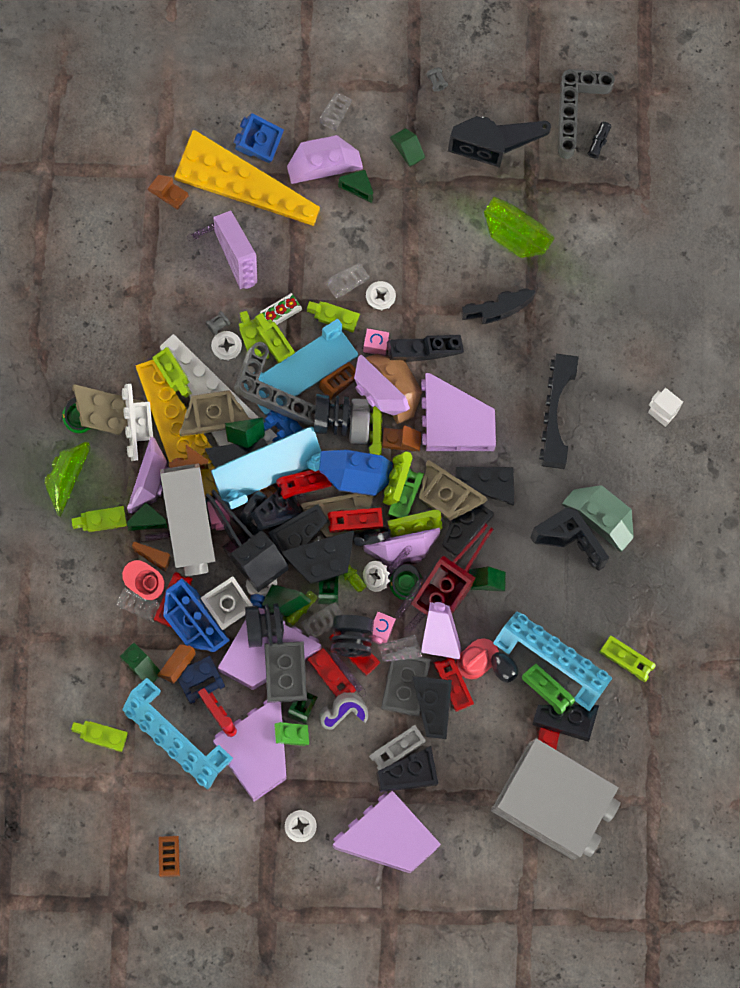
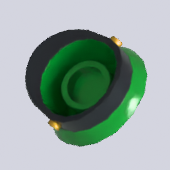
M76 397L68 401L63 410V422L70 431L84 433L91 428L81 426L80 413L77 410Z
M410 564L399 566L392 572L389 578V586L392 593L401 600L414 599L423 586L420 572Z

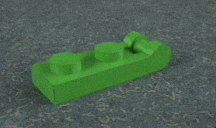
M409 468L400 500L391 505L388 512L389 517L397 519L409 515L424 473H416ZM408 478L415 480L414 484L407 482Z
M537 664L533 665L522 675V679L552 705L558 714H562L567 706H571L575 702L574 697ZM559 696L563 699L561 702L557 699Z

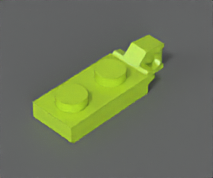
M309 301L307 312L315 314L314 318L318 319L319 322L329 325L336 319H339L342 329L354 333L360 317L359 313L321 301L319 304Z
M244 311L240 313L242 323L239 324V332L248 352L249 348L255 343H264L256 329L258 324L254 319L250 320L248 312ZM254 349L257 356L262 355L259 349Z
M262 313L254 318L259 326L256 328L258 334L278 363L295 354L275 322H272L271 319L267 321Z
M169 347L164 348L152 357L167 383L175 392L180 391L182 396L186 398L192 394L187 386L190 381Z
M124 506L81 513V517L71 519L73 529L83 528V531L88 532L127 526Z
M85 721L84 725L73 722L71 728L72 732L79 733L80 739H83L85 742L119 752L123 751L128 732L91 721Z

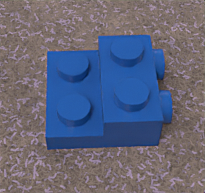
M251 113L247 118L244 117L240 124V127L243 129L241 134L238 133L234 139L236 144L235 150L249 157L254 155L267 163H271L284 129Z

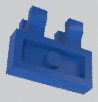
M272 410L268 413V417L265 418V431L273 426H276L279 430L276 434L277 437L273 438V442L303 430L297 421Z

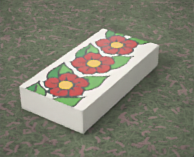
M291 293L262 310L260 314L262 313L267 321L271 319L272 322L278 325L301 311L302 307Z

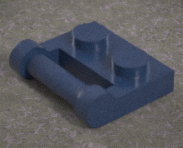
M210 656L186 667L177 679L190 705L200 698L198 691L201 689L193 693L189 689L213 677L215 682L203 687L208 693L218 688L220 690L225 688V684Z

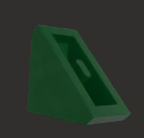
M405 128L390 137L409 167L425 159L417 135Z
M366 170L339 178V188L370 203L372 202L373 190Z
M263 417L225 423L227 442L249 448L265 436Z
M145 502L127 522L128 531L167 529L166 519Z
M489 566L468 571L470 575L475 577L470 590L505 591V571Z
M338 576L319 582L318 604L338 605Z
M307 692V701H293L288 711V718L306 725L318 697Z

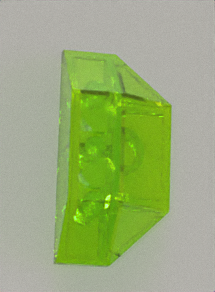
M495 196L484 211L491 238L520 258L545 254L555 239L544 225L515 205Z
M83 442L61 451L59 456L53 460L51 474L46 476L44 484L57 516H62L91 449L89 442Z

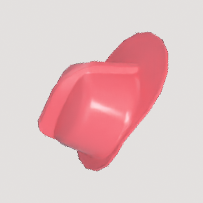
M140 560L129 562L124 567L122 573L123 581L130 590L146 600H154L163 593L164 579L156 569Z
M485 638L472 642L461 652L460 659H457L456 664L461 675L471 680L478 679L492 667L491 658L493 654L499 652L498 647L491 640Z

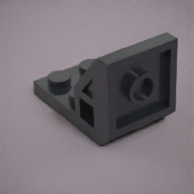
M565 508L535 526L530 536L534 544L566 547L577 540L579 549L582 552H586L588 562L593 568L596 567L598 571L604 568L609 560V556L575 509Z

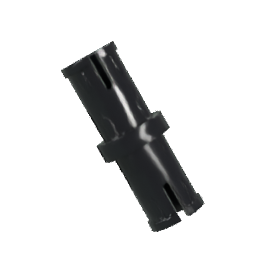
M603 121L600 123L587 153L589 157L598 159L602 147L606 145V138L612 127L608 122Z

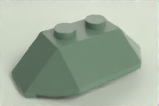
M602 485L574 489L562 503L566 508L577 510L590 528L620 552L624 550L634 537L632 509Z

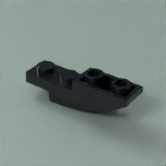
M525 288L513 293L511 291H504L498 295L496 302L486 301L479 305L475 303L466 304L462 307V320L481 318L482 324H488L505 319L519 312L533 301L535 289Z
M432 335L422 339H391L387 341L390 360H404V362L425 361L464 353L461 335Z

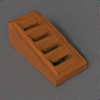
M350 362L344 364L321 380L320 390L324 394L329 395L330 400H332L355 381L356 368ZM345 370H347V371L351 374L352 377H349V376L345 373Z
M133 542L132 547L136 553L162 571H167L171 560L169 553Z
M179 836L159 837L160 877L180 876ZM163 842H175V846H163ZM163 850H175V853L163 854ZM163 858H175V861L164 862ZM175 865V869L164 870V866Z

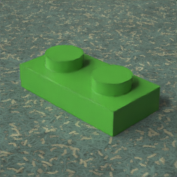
M282 722L274 724L277 744L309 745L308 725Z

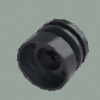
M317 394L315 434H327L329 426H333L334 435H337V427H342V435L346 436L351 418L349 396H344V404H339V395H336L334 403H330L329 395Z
M278 603L273 604V613H269L268 604H265L264 614H260L257 605L245 607L249 648L262 647L263 637H267L270 646L273 645L272 636H276L277 645L282 644L284 625Z
M358 615L335 616L333 618L332 631L339 635L332 637L331 642L334 644L331 645V652L345 657L370 656L372 648L369 646L372 645V640L365 637L373 635L374 620Z

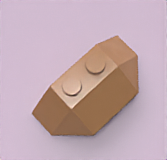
M382 354L366 357L407 399L410 409L394 415L393 418L396 423L399 424L412 419L422 391L404 360H390L389 356Z

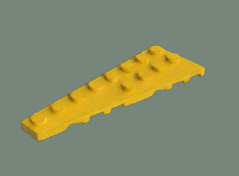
M195 130L192 131L174 176L176 181L314 226L320 211L318 205Z
M154 360L135 365L147 401L150 402L151 412L168 461L172 462L176 458L188 459L186 445L208 460L209 469L200 470L205 498H207L206 494L208 493L213 496L211 492L213 489L218 493L211 470L215 468L205 452L206 448H212L208 439L203 433L180 437V429L182 428L187 411L185 405L181 402L174 389L169 386Z

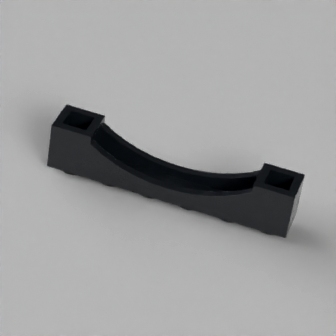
M556 353L555 359H551L550 370L553 371V374L548 379V388H551L550 395L546 397L545 404L549 408L548 413L544 414L543 424L547 425L546 431H542L541 442H544V449L541 448L539 460H542L543 467L565 469L567 463L568 446L564 445L559 433L557 408L563 389L570 380H575L579 356Z

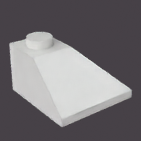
M233 576L200 598L222 630L245 616L246 606H253Z

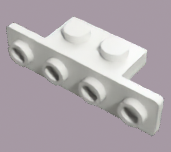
M125 384L124 388H122V398L126 400L124 418L128 421V427L125 428V433L130 443V446H127L128 457H131V461L138 460L137 441H146L153 437L150 402L133 403L132 385Z

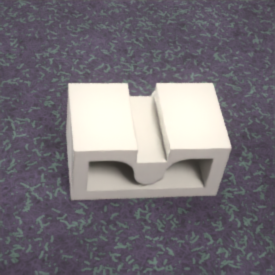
M665 388L662 392L658 391L653 396L649 404L651 408L648 413L666 427L677 415L683 401Z

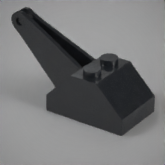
M475 116L453 126L448 152L500 168L505 153L547 136L550 133L551 124L543 120L496 125L488 117Z
M213 489L211 492L217 502L242 531L236 536L217 503L209 493L206 494L207 499L231 540L222 548L256 591L260 592L288 571V565L263 530H259L254 524L246 528Z

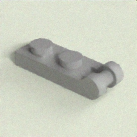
M414 725L372 753L369 757L372 761L376 762L378 765L377 769L381 770L399 761L423 745L426 740ZM384 753L389 757L387 761H384L381 757Z

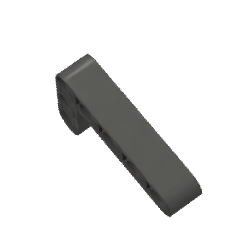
M575 69L564 71L560 83L558 154L560 157L569 159L575 152L577 143L578 93H610L615 81L612 73ZM566 79H571L573 82H567ZM584 80H588V81H590L591 83H590V84L585 83ZM606 81L609 85H605L602 82ZM565 96H571L572 99H567ZM565 112H569V113H571L572 115H571V116H567V115L565 114ZM564 129L571 130V133L565 132ZM563 146H569L571 149L567 150Z
M255 343L246 354L234 386L235 393L244 399L290 419L314 427L315 421L311 418V413L315 414L316 405L258 380L269 350L265 343ZM254 349H259L262 355L257 356ZM248 366H252L255 369V373L249 372ZM241 383L248 385V391L242 388ZM259 390L265 392L266 398L260 397ZM276 398H280L283 401V406L277 404ZM294 405L300 408V413L294 411Z

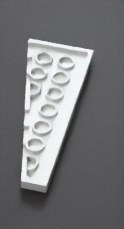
M174 334L160 346L161 351L166 347L171 349L190 381L187 386L192 392L189 398L194 395L230 390ZM231 391L249 418H259ZM269 429L265 431V436L261 439H265L269 445L273 443L272 440L277 435ZM226 430L211 432L218 446L233 444L227 442Z

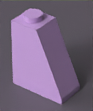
M430 602L421 653L460 659L461 645L450 606L441 602Z

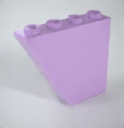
M232 211L215 216V233L239 288L248 289L253 287L257 283L255 251Z
M426 373L425 379H421V391H425V397H422V409H425V416H422V427H426V434H422V445H426V451H494L496 447L495 409L436 376Z
M259 608L260 614H264V609ZM245 620L221 661L218 672L251 690L266 683L264 643H268L267 637H263L262 647L249 648ZM283 621L284 635L282 642L304 641L305 660L321 650V644H319L320 641L313 636L307 637L302 634L300 629L294 626L290 628ZM272 636V643H277L276 636Z
M266 700L263 703V707L260 709L254 708L248 712L247 718L242 721L241 719L236 720L233 723L237 729L235 736L228 737L223 730L214 736L213 744L215 747L220 745L233 758L228 766L254 802L286 780L284 744L276 743L274 725L275 723L282 722L281 702L267 703Z
M393 791L389 794L385 792L378 798L379 803L375 807L369 806L363 812L364 817L360 820L356 818L348 825L350 829L345 834L340 832L333 839L335 841L333 843L335 850L407 873L414 871L441 845Z

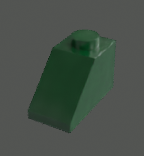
M272 584L262 605L265 607V604H268L269 613H273V604L278 603L282 616L287 617L308 605L311 600L300 591Z
M135 643L130 645L120 655L121 661L141 681L148 678L154 683L159 678V668Z

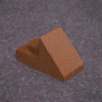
M158 175L148 187V191L177 210L189 196L186 191L175 185L173 178L169 176Z
M403 426V430L384 428L382 448L420 451L421 432L407 426Z
M187 445L188 459L176 458L169 462L170 468L199 463L200 470L209 469L208 460Z

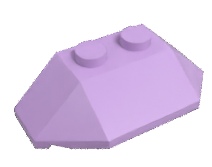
M335 135L301 142L287 165L291 184L361 170L363 166L359 151Z
M360 355L354 377L357 384L355 387L357 392L361 396L365 395L372 407L376 406L380 411L393 416L410 409L406 397L364 356Z
M150 437L127 507L128 513L131 514L137 512L145 502L148 505L156 502L158 496L161 497L163 493L160 469L168 468V464L153 437Z
M440 528L392 537L382 542L364 545L363 549L364 552L378 561H382L386 566L398 567L403 565L404 562L409 561L411 563H418L426 557L438 539Z

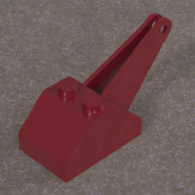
M488 524L483 526L480 532L453 561L442 556L411 605L428 616L430 602H441L450 606L451 613L453 614L472 587L475 577L470 575L468 571L494 529L491 527L484 536L465 570L460 568L458 564L480 539Z

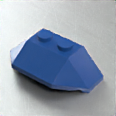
M351 450L320 452L319 471L339 491L376 496L390 481L389 475L393 469V463L384 456Z
M180 579L166 590L163 616L185 645L215 652L230 640L225 630L219 627L202 602L201 596L196 589L185 580Z

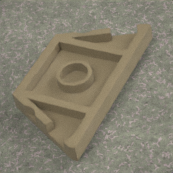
M72 385L77 401V410L80 413L81 426L120 435L128 425L127 419L124 418L126 400H123L120 395ZM133 399V403L144 402V401H140V400Z
M230 390L194 395L191 397L188 410L186 411L184 422L180 429V437L226 430L225 423L249 420L251 418L248 417Z
M427 460L426 472L422 481L423 487L419 495L421 502L433 510H439L441 515L452 520L487 501L484 495L430 460Z
M354 493L301 503V507L305 512L320 504L328 519L327 513L333 511L370 509L373 496ZM343 518L338 519V524H344ZM330 520L320 530L325 538L350 532L329 533ZM354 530V533L363 532L364 530Z

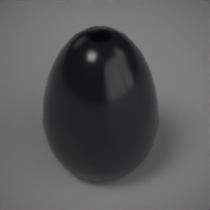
M496 652L492 655L491 665L495 675L503 682L509 683L513 681L519 672L515 661L502 652Z

